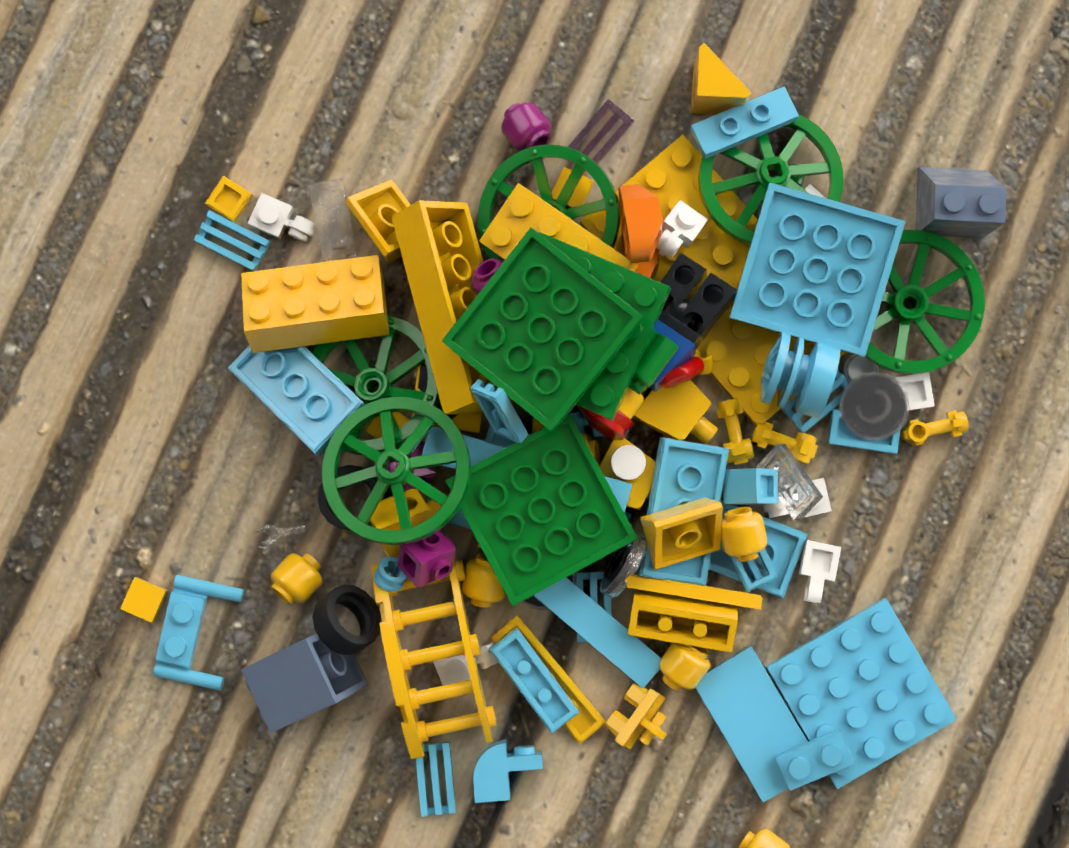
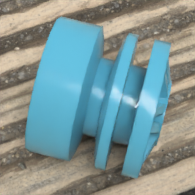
M781 332L777 342L770 349L761 377L762 391L760 402L770 404L777 390L779 391L777 407L784 408L790 396L794 395L796 396L795 412L820 418L836 377L840 349L817 342L809 356L803 355L804 338L797 337L792 351L788 349L791 334Z

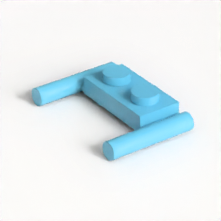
M176 575L155 660L157 662L154 667L153 676L221 691L224 677L191 670L207 597L213 596L241 603L244 597V589Z

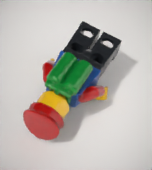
M683 253L679 254L660 282L670 286L672 289L614 421L578 406L585 420L596 431L610 439L623 440L625 438L626 431L634 425L631 418L644 401L641 393L646 391L647 388L655 392L662 387L669 389L689 381L697 375H707L713 370V354L706 358H701V351L696 349L724 312L733 305L737 289L713 273H710L707 277V269Z

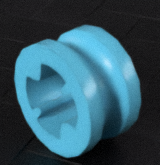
M389 556L379 562L374 573V581L382 590L396 592L403 587L407 576L397 566L398 558Z

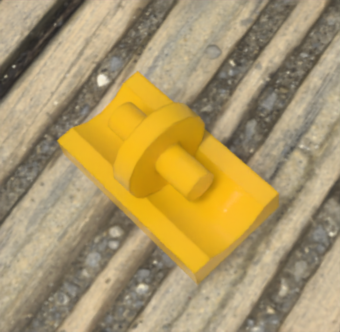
M632 684L624 697L625 700L636 707L632 716L627 718L621 712L615 710L605 723L607 728L616 736L615 741L629 749L633 747L638 738L642 743L648 745L654 735L662 740L667 735L660 728L667 716L658 711L666 698L651 688L648 690L637 684Z

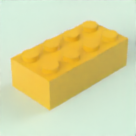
M519 183L479 240V242L500 257L506 259L530 227H532L538 233L541 232L634 272L638 267L637 264L630 263L627 257Z
M379 255L241 273L244 333L252 353L389 335L385 283Z

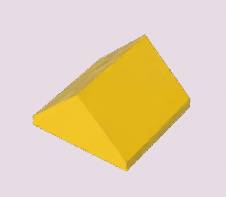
M703 43L698 49L693 65L691 114L717 115L748 102L752 93L717 55Z
M391 179L347 197L344 202L388 264L401 257L391 216L410 206V203Z
M704 497L640 517L654 569L657 570L720 550L722 504L719 501Z

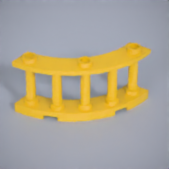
M454 557L453 569L450 574L441 580H435L426 584L431 585L451 580L454 601L401 612L400 609L395 610L393 596L399 595L398 591L387 592L376 585L374 573L379 563L371 565L376 604L380 605L382 622L379 625L396 706L400 705L404 722H401L410 758L415 759L425 756L423 742L429 741V737L482 726L486 743L493 742L491 727L497 726L493 705L486 706L475 659V656L481 655L477 634L470 635L460 583L466 580L463 561H456ZM407 577L399 591L417 587ZM454 615L458 616L462 641L411 652L408 649L402 650L399 631L404 630V626ZM466 655L470 680L419 691L416 688H410L407 670H412L413 665ZM474 693L478 708L476 713L426 723L425 720L419 721L416 709H420L422 704Z

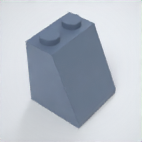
M918 168L915 230L927 231L947 237L984 238L1005 223L1006 187L987 170Z
M317 633L241 669L247 688L252 692L260 710V716L266 723L270 733L336 704L369 685L355 654L341 655L330 650L320 640Z

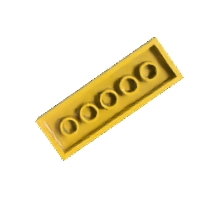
M419 200L391 217L442 410L446 415L483 412L470 387L477 379L482 380L485 385L488 383L492 384L496 390L498 387L442 342L443 338L477 296L471 286L474 271L483 262L468 203Z

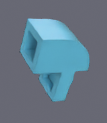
M506 739L489 745L480 754L474 770L475 803L510 800L509 772L543 769L542 750L535 751L533 745L514 747V753H507Z

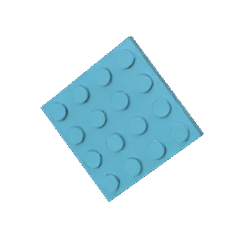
M769 183L729 318L775 332H785L796 338L802 337L804 340L813 343L819 342L839 348L841 351L865 357L906 221Z
M882 598L765 666L808 742L838 729L841 730L855 764L828 775L836 789L957 720L886 598Z

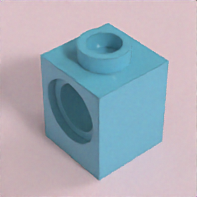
M750 468L726 470L722 488L724 504H778V469Z

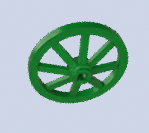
M799 115L797 121L785 125V127L794 129L796 132L779 157L774 156L767 133L756 138L763 160L736 147L720 153L756 172L712 183V168L716 155L706 159L702 156L699 167V190L706 211L723 232L740 243L748 246L751 245L754 231L745 228V226L765 197L769 183L808 193L790 178L829 174L827 199L837 202L841 200L844 177L842 163L836 147L818 125L802 115ZM805 137L818 148L825 162L790 166L787 163ZM774 170L779 176L771 178L768 171ZM755 184L757 190L737 221H734L724 211L716 195Z
M561 145L533 146L509 157L489 178L479 203L478 227L480 238L493 221V209L498 193L501 192L509 197L514 190L505 181L516 170L532 162L541 198L569 218L575 219L606 210V224L601 240L614 248L620 228L618 196L606 172L585 154ZM545 158H558L576 163L555 202L543 162ZM586 170L596 181L604 199L566 209L567 203ZM483 244L490 259L505 260Z
M903 230L899 245H918L908 284L904 286L896 268L892 265L888 281L895 294L884 292L882 303L891 305V309L877 317L873 331L896 317L899 319L893 357L883 353L869 342L865 358L875 365L892 372L923 374L952 363L971 346L982 325L985 311V295L983 284L975 265L956 244L931 232ZM932 248L951 260L957 269L922 289L919 287L929 249ZM960 278H964L969 293V310L929 303V297ZM904 299H910L909 301L914 305L912 310L904 307ZM923 314L966 321L967 323L959 339L948 349ZM911 321H913L936 352L937 357L920 361L904 360Z
M388 316L389 335H383L375 368H370L355 339L346 340L344 343L360 371L358 376L354 377L328 368L346 386L354 388L355 392L353 393L365 404L389 397L415 398L430 403L435 407L439 404V394L422 332L409 322L394 316ZM396 333H399L413 341L420 351L386 374ZM343 341L316 344L311 353L320 362L324 363L328 355ZM426 362L428 372L426 392L392 387L397 381ZM378 385L379 389L372 393L373 386ZM392 413L396 449L402 446L423 420L424 416L414 414L399 429ZM365 424L358 428L352 436L358 439ZM383 437L372 440H360L380 453L385 451ZM344 446V452L362 455L349 446Z
M410 397L383 398L368 403L354 411L340 424L331 437L326 448L322 466L325 496L337 518L362 538L386 545H403L417 542L443 528L462 505L468 491L471 476L470 454L465 439L458 427L437 407ZM392 412H410L424 416L423 420L397 450ZM378 416L381 419L385 450L382 453L352 436L363 424ZM435 423L446 432L454 448V451L408 458ZM345 445L375 462V466L337 478L338 463ZM391 463H399L394 473L388 471ZM456 463L455 481L449 496H446L413 474L414 469ZM379 477L358 517L355 518L343 502L339 490ZM407 483L442 506L433 516L414 527L412 526L403 487ZM389 486L392 488L401 530H382L367 525Z

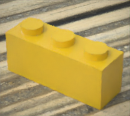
M634 589L628 635L732 653L738 624V607L736 605Z

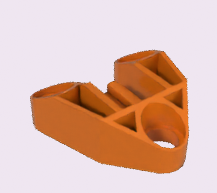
M638 184L619 186L624 256L630 260V263L638 265L635 270L636 273L654 280L660 262V254H658L660 250L657 249V245L662 236L663 225L658 196Z

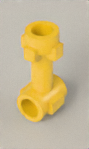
M738 398L719 402V410H716L718 419H725L730 441L723 444L724 448L729 449L727 464L734 463L737 465L746 463L748 459L754 458L750 438L743 439L738 415L743 413L742 404L739 405Z
M954 410L946 412L947 419L929 423L919 422L918 419L907 421V425L900 432L902 440L912 444V446L924 444L927 437L950 432L952 437L961 436L963 432L969 430L967 416L963 411L957 413Z
M757 422L751 437V442L757 443V447L765 449L767 444L786 449L791 451L789 459L809 465L810 459H814L818 445H815L816 437L797 432L796 438L772 431L773 424L765 422L762 424Z

